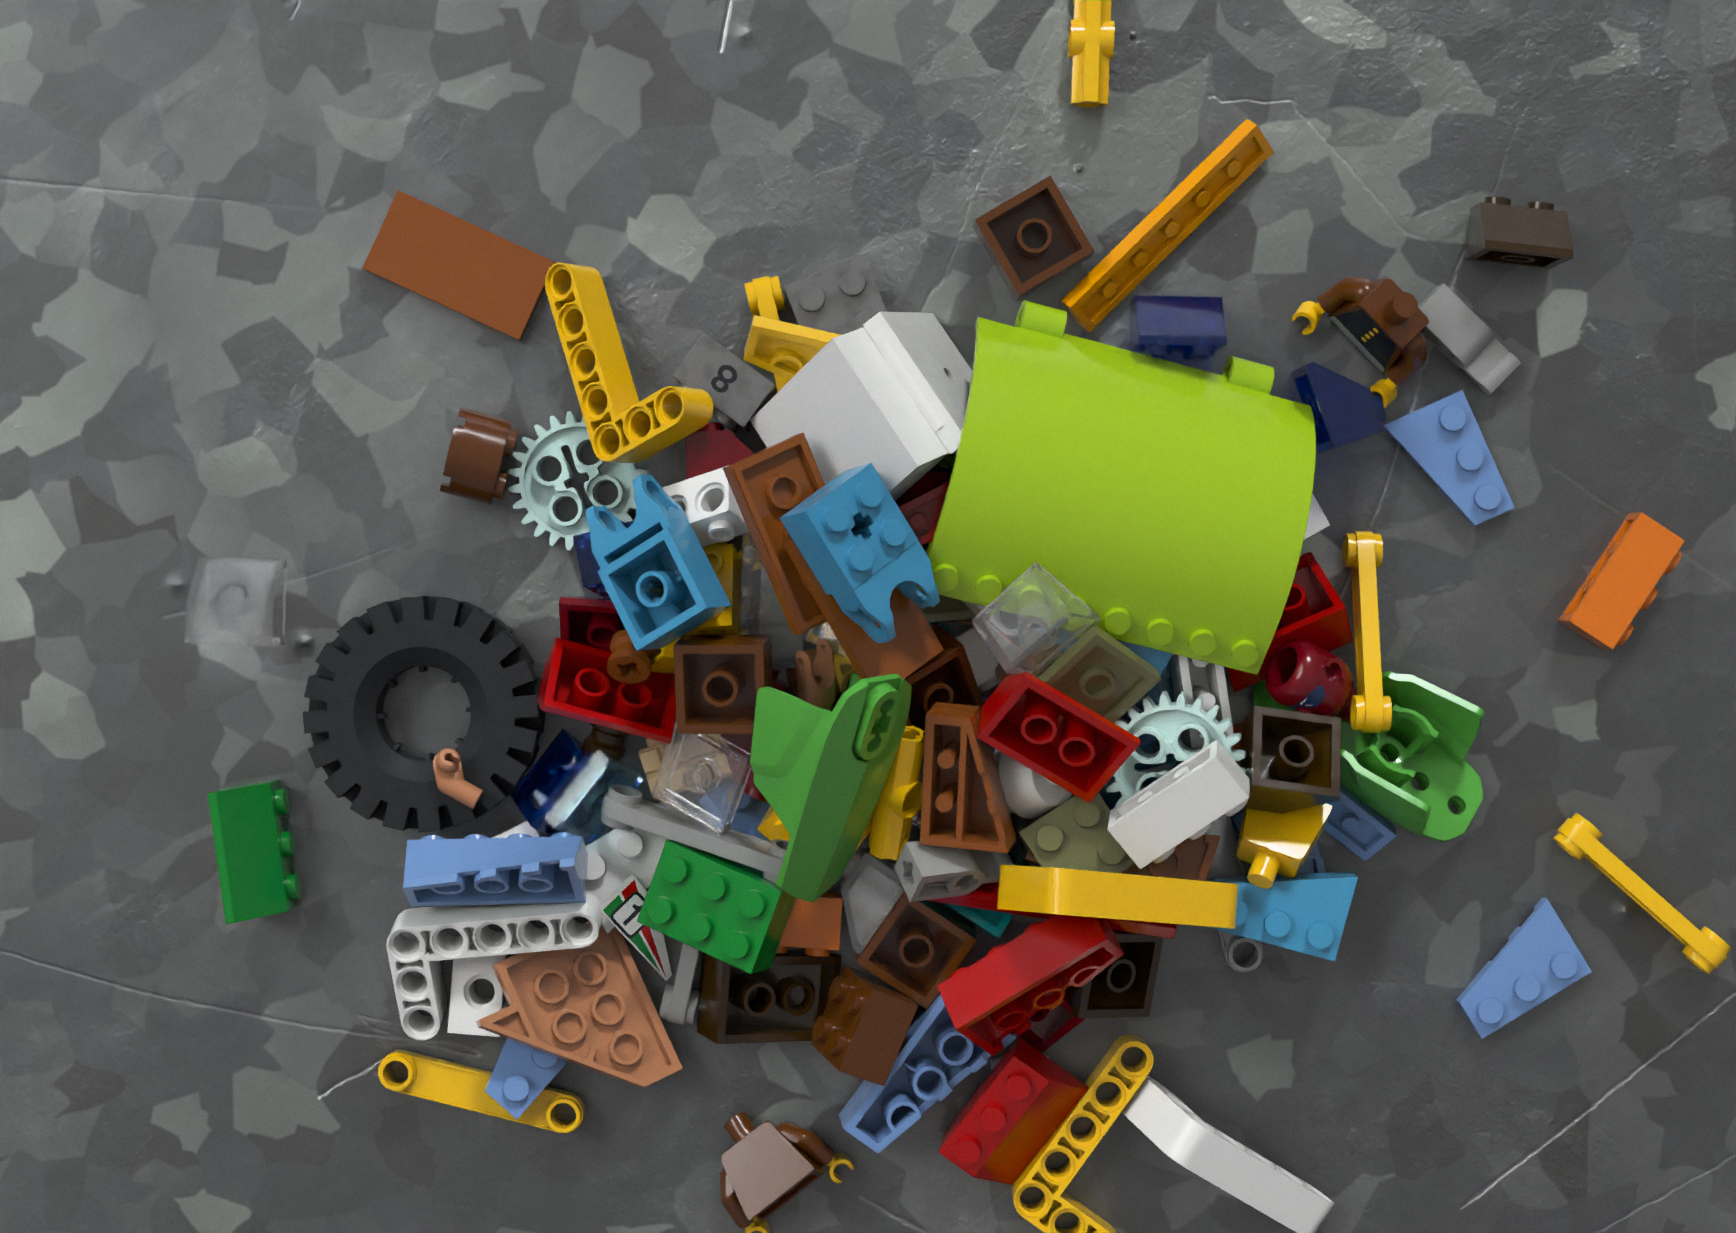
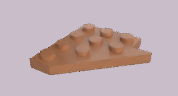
M601 924L595 942L587 947L519 953L492 965L509 1006L476 1021L478 1028L638 1088H644L683 1069L627 944L616 927L607 934Z

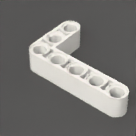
M586 893V903L451 905L404 910L397 916L386 943L400 1021L404 1032L415 1040L424 1041L434 1037L440 1029L447 1010V996L440 964L441 960L590 946L598 937L604 916L598 908L601 901L596 896ZM573 917H585L591 923L581 924L576 922ZM538 920L545 923L548 927L538 928L530 921ZM489 924L498 925V926H500L504 931H502V932L493 931V930H491L487 925H489ZM453 928L461 935H451L445 929ZM402 932H410L418 939H409ZM410 971H417L425 978H417ZM417 1010H425L432 1016L422 1015Z
M1150 1076L1145 1078L1121 1111L1159 1149L1175 1162L1296 1233H1315L1334 1206L1332 1200L1310 1184L1204 1122L1170 1090Z

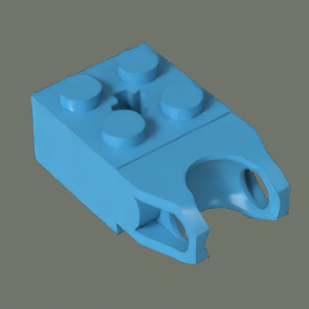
M872 463L843 471L779 518L827 595L832 594L842 612L861 626L877 644L889 642L896 637L893 614L890 609V597L894 588H897L904 596L911 599L920 609L934 607L940 602L930 559ZM917 585L925 592L926 596L917 588ZM874 621L880 625L881 629L874 623Z
M639 475L633 479L636 517L628 529L619 519L613 516L605 505L598 507L593 505L586 510L592 553L600 567V570L597 572L636 651L664 648L732 606L682 507L664 492L652 475Z

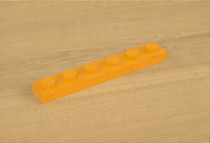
M1246 119L1061 300L1082 328L1090 333L1274 153L1257 124Z

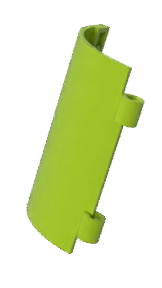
M1024 300L1019 308L1015 326L978 317L975 324L976 338L972 378L960 441L937 527L926 552L931 562L934 581L939 595L1085 632L1095 624L1117 640L1258 675L1284 611L1307 528L1316 459V433L1311 406L1270 395L1274 381V367L1230 356L1225 363L1222 375L1073 336L1064 333L1067 311Z

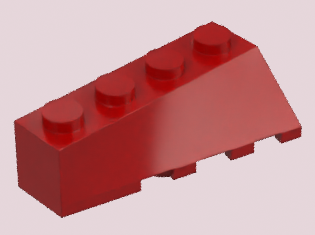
M1055 914L1043 922L1030 925L1024 930L1022 935L1009 943L992 948L984 958L971 966L957 969L950 975L949 979L937 985L955 1030L994 1056L1004 1048L1001 1040L1014 1031L1016 1035H1021L1032 1026L1029 1018L1040 1009L1053 1010L1064 1001L1065 990L1068 987L1084 986L1124 953L1107 918Z

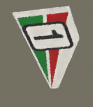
M631 874L598 908L667 981L672 976L664 935L637 922L648 891Z

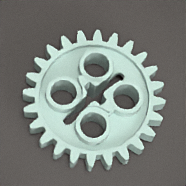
M568 411L566 424H561L552 415L550 416V430L547 431L538 424L534 426L539 437L536 441L527 437L521 439L529 450L526 454L520 452L513 453V456L522 462L521 468L509 469V474L519 477V484L509 487L508 491L521 494L522 499L513 505V509H527L528 513L521 522L523 525H528L535 521L538 523L534 532L535 537L539 538L549 531L551 532L549 538V545L556 546L563 537L565 538L567 550L573 551L577 540H581L584 550L590 551L591 539L585 502L579 489L569 487V482L574 480V474L563 454V446H569L577 471L580 474L589 475V480L584 483V488L595 507L603 506L596 496L598 486L605 481L615 483L618 488V497L615 502L606 505V508L621 522L623 521L630 525L633 524L634 519L629 512L631 509H636L633 479L639 475H649V471L637 469L635 465L637 463L605 462L600 459L593 465L584 464L580 458V450L584 444L591 442L583 417L581 423L577 422L574 413ZM554 457L561 463V474L556 480L547 482L541 476L540 468L546 459ZM571 497L578 505V513L571 521L564 522L557 515V505L562 499Z
M1163 691L1157 705L1149 695L1143 698V711L1133 705L1128 710L1131 721L1120 717L1115 724L1136 737L1142 734L1155 736L1159 740L1160 750L1157 753L1147 754L1138 746L1113 775L1115 780L1106 789L1107 792H1121L1122 796L1115 806L1117 807L1142 790L1145 779L1150 777L1160 778L1172 770L1171 765H1161L1138 771L1135 769V764L1164 763L1169 754H1175L1177 761H1185L1217 739L1235 762L1244 759L1246 751L1233 749L1232 747L1240 741L1241 734L1233 733L1228 735L1226 732L1232 719L1226 718L1218 722L1215 719L1219 709L1217 704L1207 712L1202 710L1203 696H1199L1193 705L1187 704L1185 691H1181L1176 702H1171L1167 691ZM1189 728L1200 731L1204 737V745L1197 749L1187 747L1182 742L1181 732ZM1240 767L1246 774V769Z

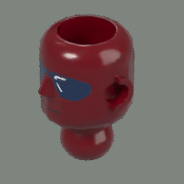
M1306 640L1290 641L1280 647L1273 655L1266 670L1265 686L1268 694L1275 702L1291 711L1331 717L1336 716L1341 718L1343 722H1350L1351 699L1353 695H1357V683L1352 682V674L1348 665L1339 657Z

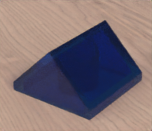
M565 729L559 732L511 795L531 827L552 835L564 832L576 817L575 803L568 797L579 782L597 789L603 782H597V776L600 773V779L604 778L607 766L598 756L585 750L582 747L583 744ZM577 787L573 794L585 798L583 790ZM588 791L589 799L594 794L590 791ZM578 801L580 812L585 803Z

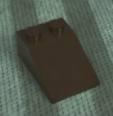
M787 950V953L775 954L770 969L749 974L702 952L697 1032L716 1044L812 1041L813 1026L817 1018L823 1016L829 1001L831 983L835 977L840 975L841 955L830 953V956L824 957L810 956L804 954V951Z

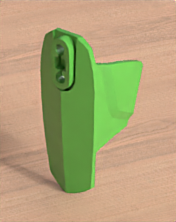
M1392 671L1382 672L1383 696H1390L1392 702L1390 730L1381 731L1380 733H1362L1360 730H1352L1351 722L1341 721L1340 783L1376 812L1415 834L1442 843L1460 837L1465 833L1483 801L1481 778L1465 760V756L1479 732L1484 711L1479 706L1414 675L1396 674ZM1265 680L1253 684L1252 708L1260 706L1289 710L1270 697L1265 686ZM1411 779L1417 780L1423 791L1415 789ZM1448 803H1452L1456 807L1457 814L1449 810Z
M857 672L852 673L849 689L842 694L832 712L771 687H761L757 691L750 764L754 773V784L771 805L790 834V840L776 884L795 898L814 902L844 874L876 807L902 740L911 702L912 686L897 673L860 679Z

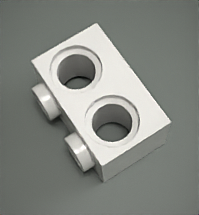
M722 468L663 487L664 492L682 507L702 547L717 542L729 541L735 536L749 532Z

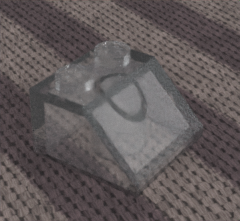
M199 557L186 600L185 643L246 646L284 645L287 560Z
M865 841L859 850L856 849L840 877L852 950L859 955L904 891L894 869L896 862L892 859H879L871 855L870 847Z

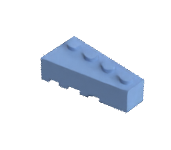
M939 993L928 1009L921 1005L918 1006L885 1086L864 1080L838 1114L842 1127L876 1153H879L922 1117L921 1114L938 1100L941 1102L953 1092L952 1088L971 1072L975 1073L987 1063V1059L992 1055L955 1030ZM1012 1032L1001 1040L1004 1048L1016 1039Z

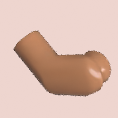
M451 748L440 750L433 760V771L437 788L441 793L474 809L484 790L464 780L460 755L456 750Z

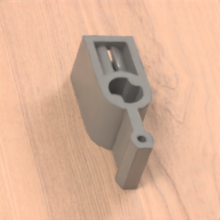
M1444 283L1435 287L1418 305V308L1428 317L1430 322L1422 334L1450 362L1463 369L1488 395L1521 364L1517 357L1510 353L1494 337L1491 329Z
M920 841L905 843L894 869L909 901L916 902L961 896L975 891L981 884L999 882L1000 865H1013L1008 853L921 845Z

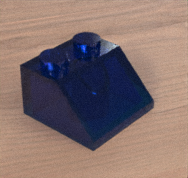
M1315 362L1306 364L1291 372L1302 404L1310 405L1312 408L1316 445L1319 453L1384 431L1382 424L1383 421H1386L1384 406L1378 396H1372L1369 388Z

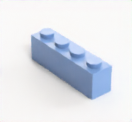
M566 832L555 833L551 837H532L527 834L516 833L509 835L507 838H488L484 835L472 834L464 837V839H445L441 836L428 835L420 840H407L403 890L411 906L586 903L588 853L583 836H575Z

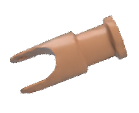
M819 638L816 644L817 656L813 663L806 652L800 650L795 654L797 698L832 712V702L836 699L834 651L827 639Z

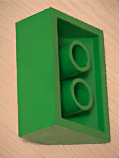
M280 779L229 786L207 793L226 924L283 913L297 907V899H301L302 886L298 873L293 874L291 857L296 854V843L293 832L287 831L285 814H289L290 801L286 788L281 789Z

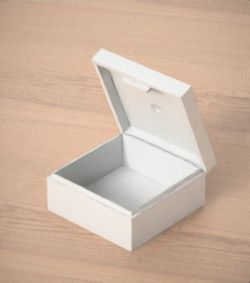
M880 311L864 323L863 328L832 338L749 420L767 448L791 436L804 433L825 485L845 470L872 463L894 501L947 454H956L968 402L972 370L933 313Z

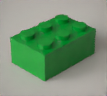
M666 840L637 922L749 974H754L771 968L796 898L786 893L776 883L765 879L763 876L764 871L673 840Z

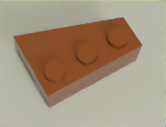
M936 702L926 714L920 831L921 845L1009 853L1016 840V834L991 746L976 738L981 712L980 706Z

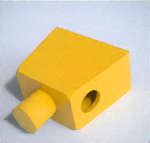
M1323 804L1284 814L1244 808L1236 856L1240 860L1252 864L1247 876L1248 881L1257 887L1268 889L1273 886L1277 873L1288 878H1295L1322 834L1333 806Z

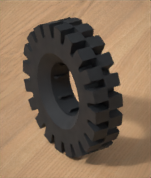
M418 596L385 601L368 608L365 614L360 617H353L336 632L339 634L337 638L331 643H326L315 660L319 667L315 675L309 676L304 697L310 698L309 711L303 712L304 734L311 733L314 745L308 748L316 769L323 767L329 777L324 782L337 798L346 797L352 803L351 810L367 820L374 817L383 821L382 826L401 831L411 828L418 829L419 832L441 831L451 826L457 827L472 821L498 806L502 800L513 793L524 780V774L528 768L532 767L540 749L538 741L540 733L544 732L546 711H542L537 702L541 678L540 675H535L531 665L534 660L525 645L518 643L511 635L513 631L500 619L492 618L484 613V609L468 602L451 600L449 597ZM419 666L420 672H427L428 666L444 670L453 676L450 681L452 683L459 682L468 696L470 707L466 708V712H471L470 725L464 739L461 737L456 739L455 742L459 746L455 750L460 755L464 780L484 790L474 809L439 791L433 771L434 753L426 754V758L411 755L401 749L403 743H395L386 729L384 718L388 717V713H383L386 694L390 686L392 688L398 686L399 683L396 679L409 669Z

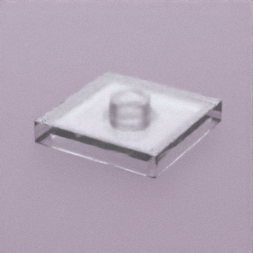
M675 722L672 740L666 748L651 795L722 836L729 832L752 769L750 764L751 754L717 734H677V723Z

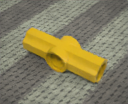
M1073 0V20H1070L1068 36V59H1072L1070 106L1097 108L1107 107L1109 61L1113 59L1115 24L1114 21H1111L1112 0Z
M915 726L905 727L890 773L874 809L868 846L870 847V854L879 859L898 860L905 843L909 842L912 819L922 808L923 784L919 782L924 754L925 731Z

